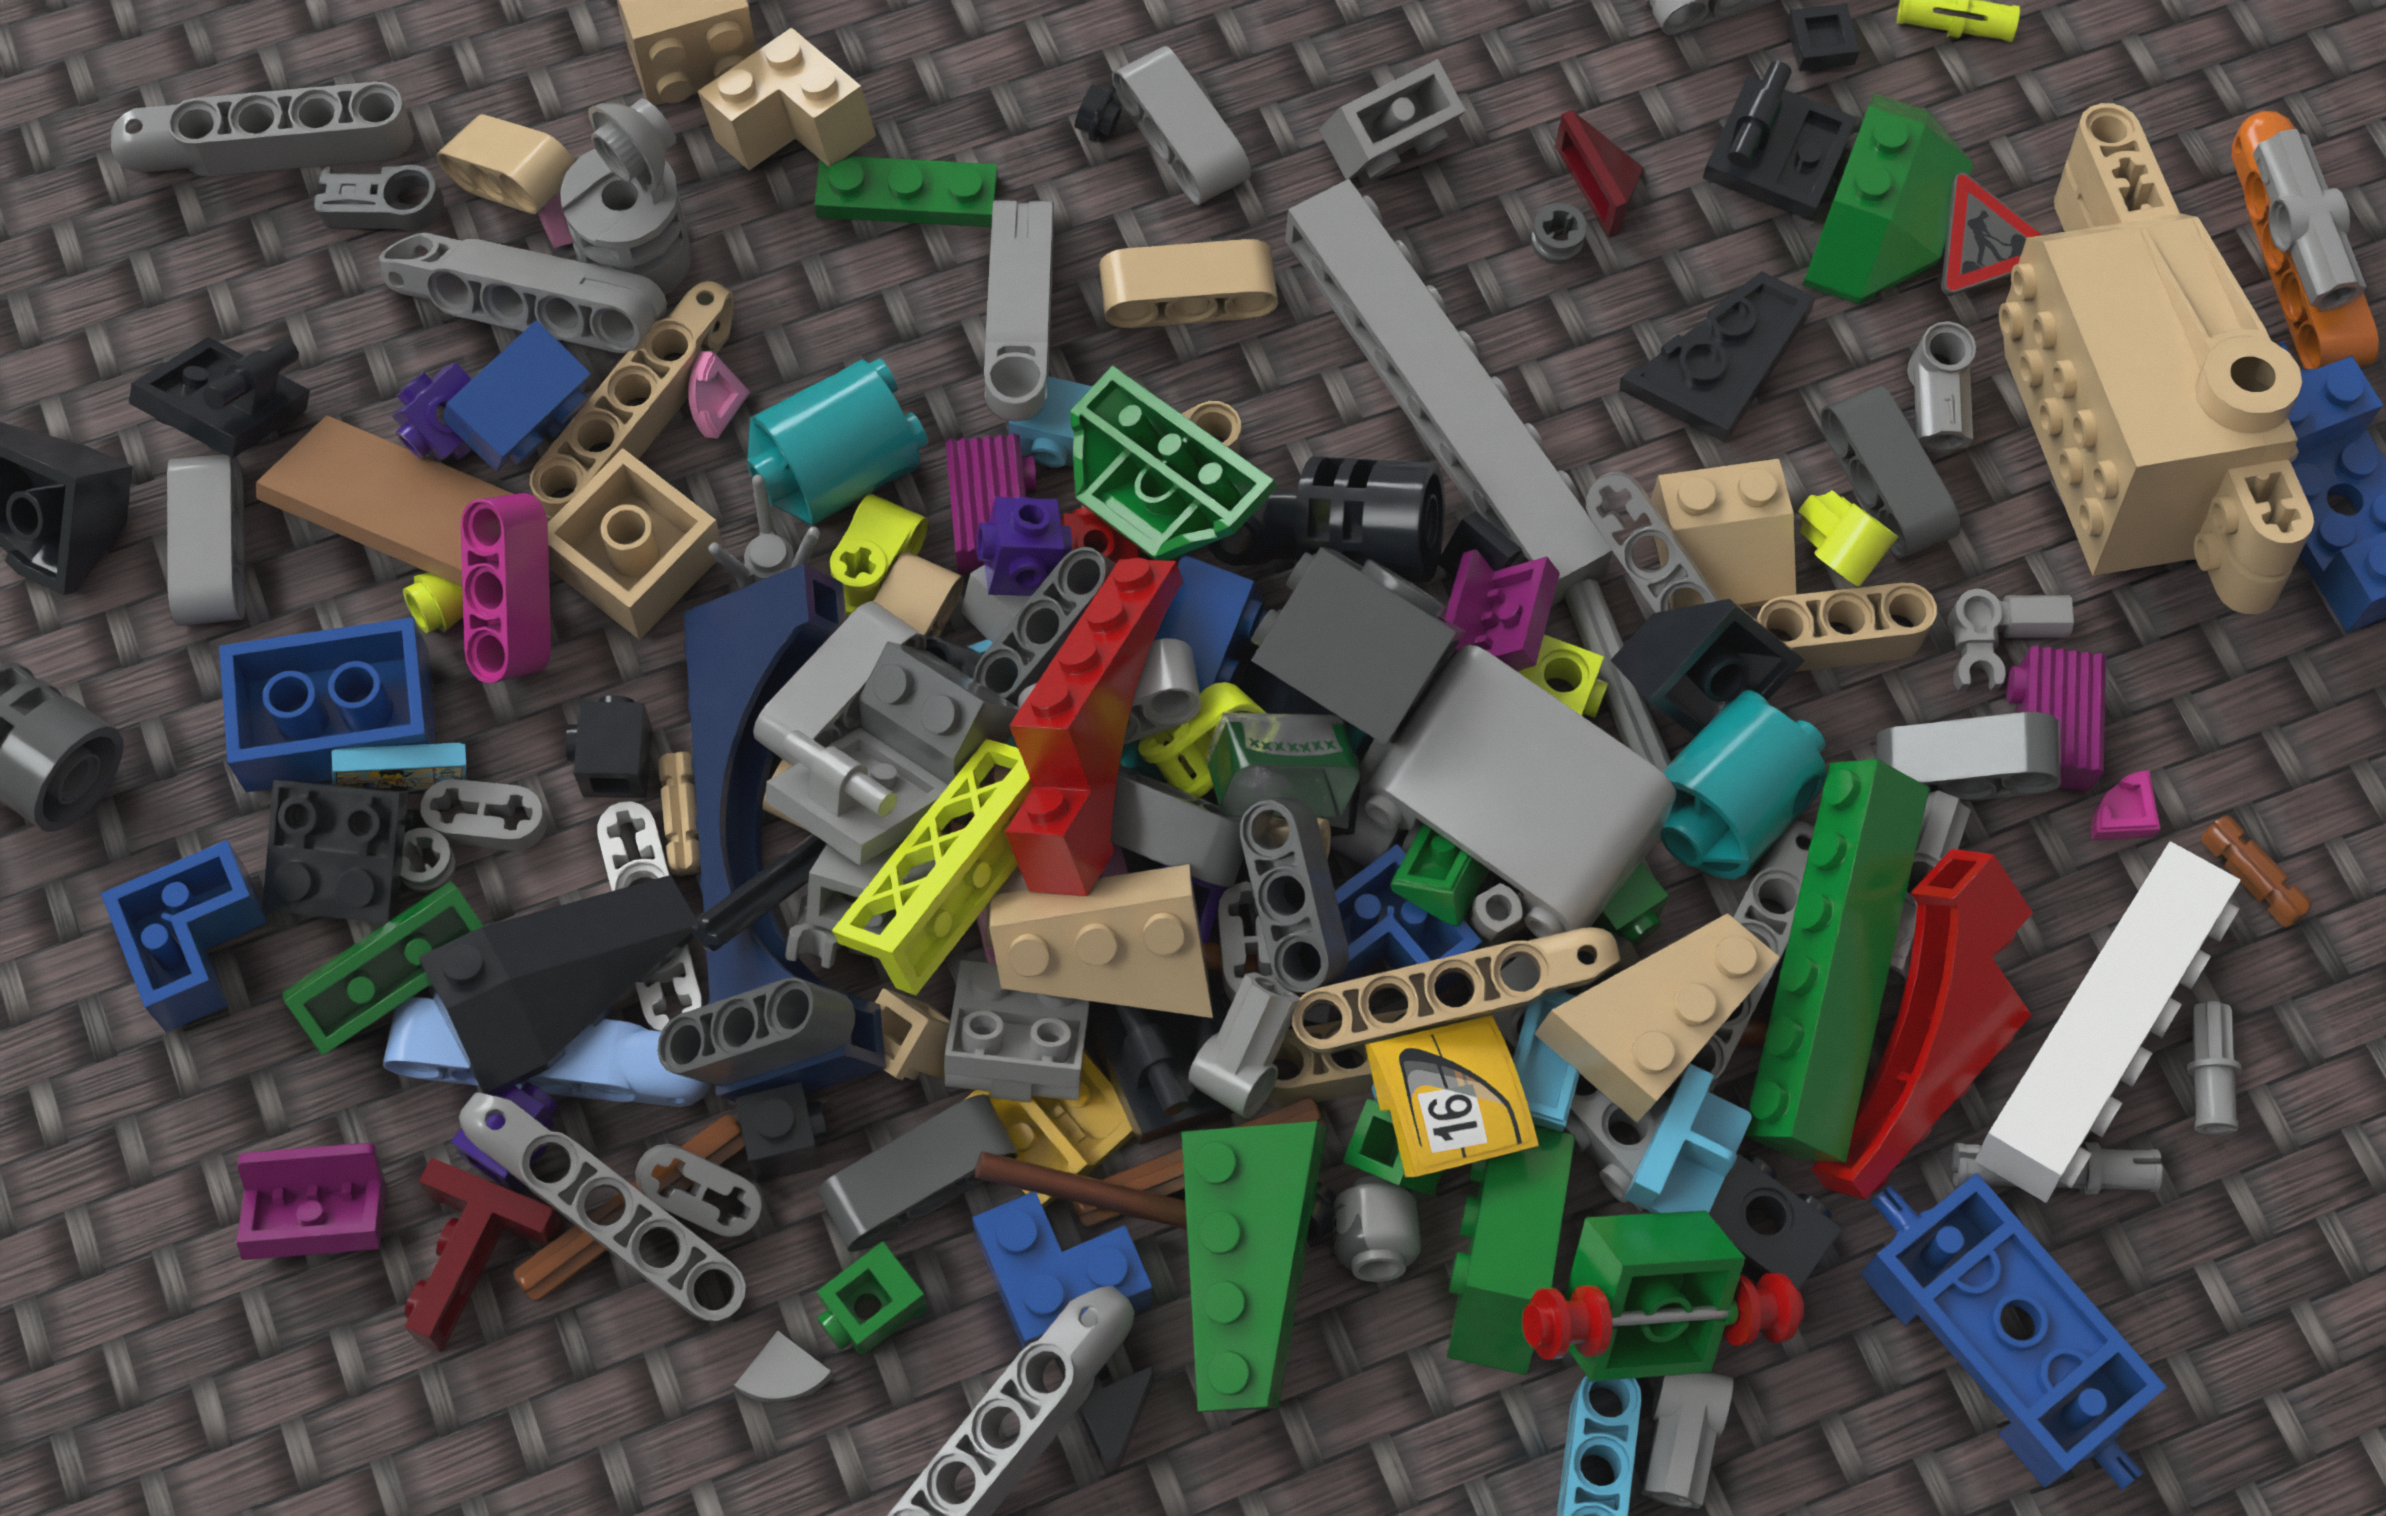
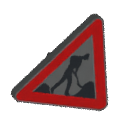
M1958 173L1952 180L1941 285L1942 292L1948 296H1953L2011 276L2013 266L2019 263L2026 238L2045 235L1967 173Z

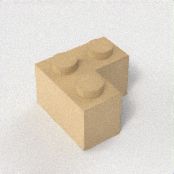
M792 27L697 91L715 141L748 170L754 168L795 138L830 168L834 163L843 160L876 136L861 85Z

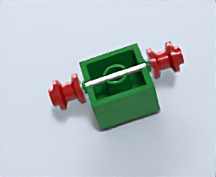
M1706 1210L1586 1217L1565 1295L1563 1296L1556 1288L1538 1289L1533 1294L1530 1304L1524 1309L1522 1327L1526 1341L1534 1347L1541 1358L1545 1360L1560 1359L1568 1350L1590 1381L1704 1373L1712 1371L1722 1335L1730 1344L1735 1346L1751 1344L1756 1339L1759 1330L1768 1341L1773 1343L1791 1340L1803 1320L1804 1302L1799 1290L1794 1287L1792 1281L1783 1273L1763 1275L1758 1281L1756 1288L1747 1277L1740 1275L1745 1257Z

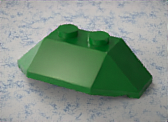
M1875 93L1873 94L1804 278L1803 286L1859 305L1873 298L1877 292L1898 285L1938 264L1946 244L1952 180L1958 173H1967L1970 176L1974 163L1929 111Z
M1114 366L1070 410L1071 428L1074 431L1073 466L1076 499L1082 506L1154 560L1167 561L1235 534L1278 488V485L1271 477Z

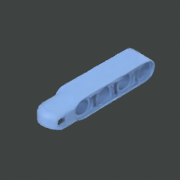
M410 997L395 1007L383 1061L385 1069L410 1078L479 1086L433 999ZM604 1019L596 1027L590 1024L564 1047L566 1054L549 1070L526 1080L546 1094L671 1107L692 1105L701 1100L712 1088L711 1084L665 1070L659 1061L657 1052L658 1039L662 1031L648 1030L633 1023ZM526 1081L515 1086L520 1089Z

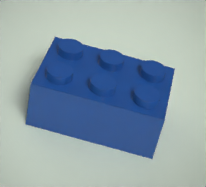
M414 617L219 646L227 764L246 793L272 789L273 780L276 779L309 782L332 780V750L437 744L429 652Z

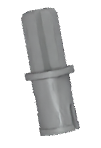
M2218 1001L2196 1004L2192 1009L2194 1061L2187 1065V1072L2194 1077L2195 1131L2208 1135L2231 1134L2239 1129L2236 1117L2235 1077L2242 1073L2241 1063L2234 1060L2232 1009L2229 1005Z

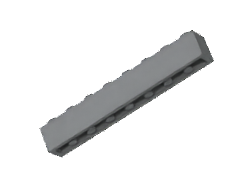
M1347 179L1288 209L1286 243L1471 509L1477 511L1522 549L1512 566L1546 556L1560 572L1551 606L1564 600L1565 595L1568 594L1567 589L1575 582H1581L1586 579L1599 581L1605 578L1613 551L1579 503L1578 492L1572 479L1563 470L1557 471L1545 455L1543 441L1537 430L1530 423H1522L1512 408L1509 392L1503 382L1496 376L1490 377L1479 362L1478 351L1471 337L1463 330L1459 332L1456 330L1446 316V307L1439 292L1432 285H1424L1414 270L1413 259L1407 247L1400 240L1393 241L1383 227L1382 217L1375 202L1367 195L1362 197L1351 180Z

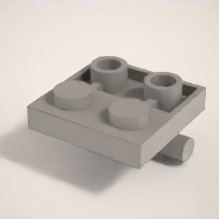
M860 727L827 747H823L801 731L794 730L784 740L782 749L784 753L799 763L767 781L765 802L861 866L905 839L948 787V784Z
M961 960L944 1056L945 1086L991 1091V1098L1031 1102L1032 1096L1078 1101L1090 1001L1001 989L997 964Z

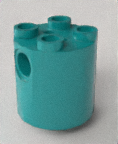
M878 358L871 363H867L863 359L859 360L837 374L811 385L750 417L747 467L752 478L757 474L764 477L770 505L800 519L807 526H813L863 499L869 493L872 494L873 491L886 483L920 468L919 450L928 445L927 435L920 421L912 412L904 415L893 395L897 391L896 381L882 359Z
M1750 690L1743 691L1734 701L1726 704L1663 770V773L1671 781L1676 791V799L1661 833V841L1665 848L1681 863L1695 867L1714 877L1734 880L1746 875L1822 792L1827 776L1825 762L1820 754L1826 746L1822 734L1816 727L1806 721L1799 720L1794 722L1777 708L1770 706L1760 694Z

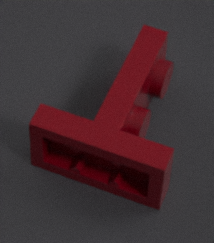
M431 1157L419 1183L431 1200L458 1210L462 1214L459 1219L451 1218L444 1227L436 1247V1255L440 1257L428 1281L421 1279L413 1288L404 1310V1316L408 1318L404 1327L418 1343L442 1353L503 1230L545 1247L559 1237L564 1224L554 1208Z

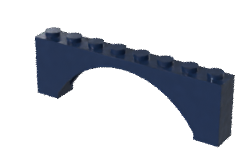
M804 563L684 612V653L687 659L688 711L691 717L692 770L695 775L696 829L699 835L700 889L703 895L704 913L763 870L761 859V818L766 783L775 753L754 738L755 722L767 703L846 620L843 583ZM773 909L717 951L705 950L710 995L708 1005L785 978L796 977L831 990L833 989L822 982L798 956L796 961L787 960L785 957L787 939L781 930ZM840 990L837 991L850 999L855 1010V1025L850 1037L843 1046L832 1052L727 1086H716V1096L736 1102L735 1097L802 1082L804 1093L806 1094L885 1069L880 1004Z

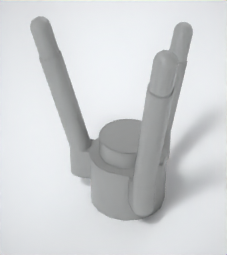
M758 474L752 478L760 536L753 539L746 547L744 553L745 564L743 565L719 543L713 542L709 545V552L736 577L740 588L804 563L807 565L820 535L817 527L809 528L794 558L793 548L788 540L780 535H775L765 480L762 475Z

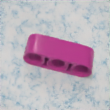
M527 493L473 500L465 507L460 525L466 663L471 673L479 681L485 683H495L537 674L546 668L551 654L548 522L546 512L541 502L533 495Z

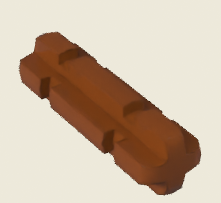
M2225 815L2216 820L2201 836L2202 843L2217 858L2223 855L2228 860L2224 866L2235 877L2240 879V883L2260 903L2266 900L2271 905L2267 911L2280 925L2288 927L2296 923L2310 910L2312 906L2311 899L2297 885L2290 888L2285 883L2289 876L2253 839L2247 843L2242 838L2246 832L2232 817Z

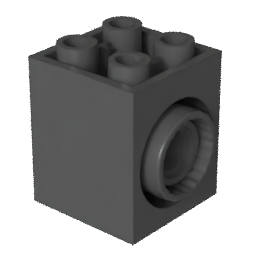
M1321 547L1317 554L1310 555L1306 552L1296 564L1286 582V587L1293 590V593L1284 608L1278 612L1270 609L1256 629L1251 642L1259 648L1251 661L1382 744H1391L1443 671L1465 636L1466 631L1441 616L1445 610L1444 604L1373 560H1367L1362 567L1336 550Z

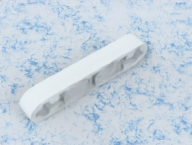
M632 801L619 802L610 806L601 815L597 831L611 890L615 891L628 887L634 880L649 877L658 879L669 876L670 873L660 835L651 812L642 804ZM632 822L636 831H639L636 833V842L642 858L629 862L622 839L618 837L621 835L620 825ZM688 943L647 981L643 983L636 982L642 1011L650 1030L662 1031L669 1022L667 1015H657L664 1012L667 1006L660 983H667L673 980L681 1005L688 1006L692 1004V1006L683 1009L682 1013L704 1006ZM686 973L685 977H679L682 974ZM648 983H654L650 987H647Z

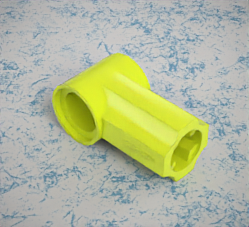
M1834 491L1820 496L1810 495L1798 510L1802 521L1800 533L1818 548L1814 554L1857 587L1861 586L1899 538L1854 503L1851 504L1847 499L1839 496Z

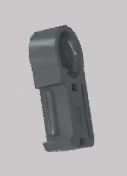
M413 164L399 167H382L381 174H335L331 166L326 167L321 171L319 184L325 194H317L314 202L315 210L328 228L417 231L432 225L441 216L444 208V196L431 172L422 166ZM423 186L429 188L427 197L419 205L396 201L401 192L410 187Z

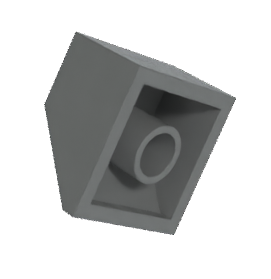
M887 641L858 698L860 723L863 730L948 785L986 739L1007 744L1012 734L1009 724L1020 709L931 652ZM995 765L981 781L980 788H983L987 783ZM970 813L951 820L957 824L965 825Z

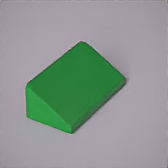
M1423 823L1391 882V889L1396 894L1441 921L1459 927L1489 869Z

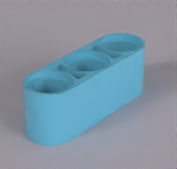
M1586 1375L1575 1391L1570 1405L1557 1516H1628L1641 1407V1391L1635 1378L1590 1381ZM1596 1388H1606L1613 1391L1622 1403V1414L1616 1417H1605L1598 1414L1589 1402V1391ZM1589 1455H1597L1604 1458L1613 1469V1483L1607 1486H1597L1590 1483L1581 1471V1459Z

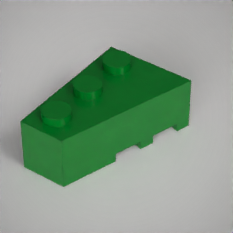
M1534 1126L1539 1146L1471 1163L1469 1181L1480 1183L1477 1198L1472 1196L1466 1197L1459 1236L1469 1238L1466 1254L1456 1253L1449 1285V1293L1458 1294L1446 1358L1522 1375L1527 1374L1534 1352V1347L1529 1345L1525 1339L1522 1316L1525 1307L1530 1304L1533 1294L1538 1289L1552 1287L1575 1135Z

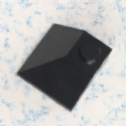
M1731 599L1653 613L1610 661L1648 702L1696 737L1726 704L1734 701L1743 691H1754L1768 701L1805 660Z

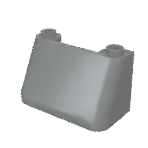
M1463 645L1443 669L1361 788L1359 803L1364 806L1366 813L1375 823L1387 830H1395L1396 827L1403 830H1411L1420 820L1524 893L1521 900L1522 909L1526 915L1524 922L1536 937L1542 938L1566 931L1591 927L1659 840L1676 799V791L1671 781L1653 764L1516 670L1480 647Z

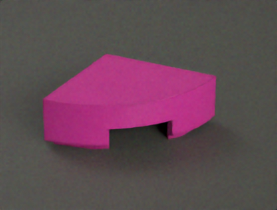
M2149 770L2127 775L2106 792L2098 803L2092 817L2091 840L2155 837L2160 830V824Z

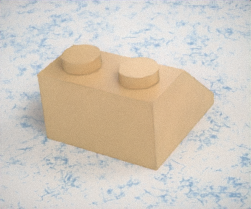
M1779 458L1658 475L1651 501L1720 600L1731 599L1744 609L1763 606L1770 599L1780 596L1796 595L1794 513ZM1654 536L1660 564L1663 567L1668 562L1669 549L1661 538ZM1680 588L1675 590L1669 597L1671 609L1705 603L1702 595L1692 588Z

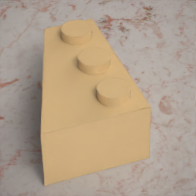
M1189 864L1098 878L1088 896L1029 892L1027 889L996 894L991 899L989 928L1001 989L1213 1018L1210 983Z
M1727 913L1551 1010L1534 1034L1567 1063L1576 1068L1583 1077L1634 1121L1638 1122L1780 957Z

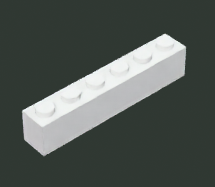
M2171 841L2168 843L1988 1132L1975 1159L1977 1163L2047 1203L2059 1182L2070 1188L2073 1187L2092 1153L2081 1147L2087 1135L2092 1131L2098 1136L2103 1137L2122 1105V1102L2112 1097L2119 1082L2122 1081L2133 1087L2152 1055V1052L2141 1047L2150 1032L2161 1038L2164 1036L2182 1005L2171 998L2179 983L2190 990L2193 988L2211 955L2200 950L2208 936L2220 942L2240 908L2229 903V900L2240 882L2239 878Z

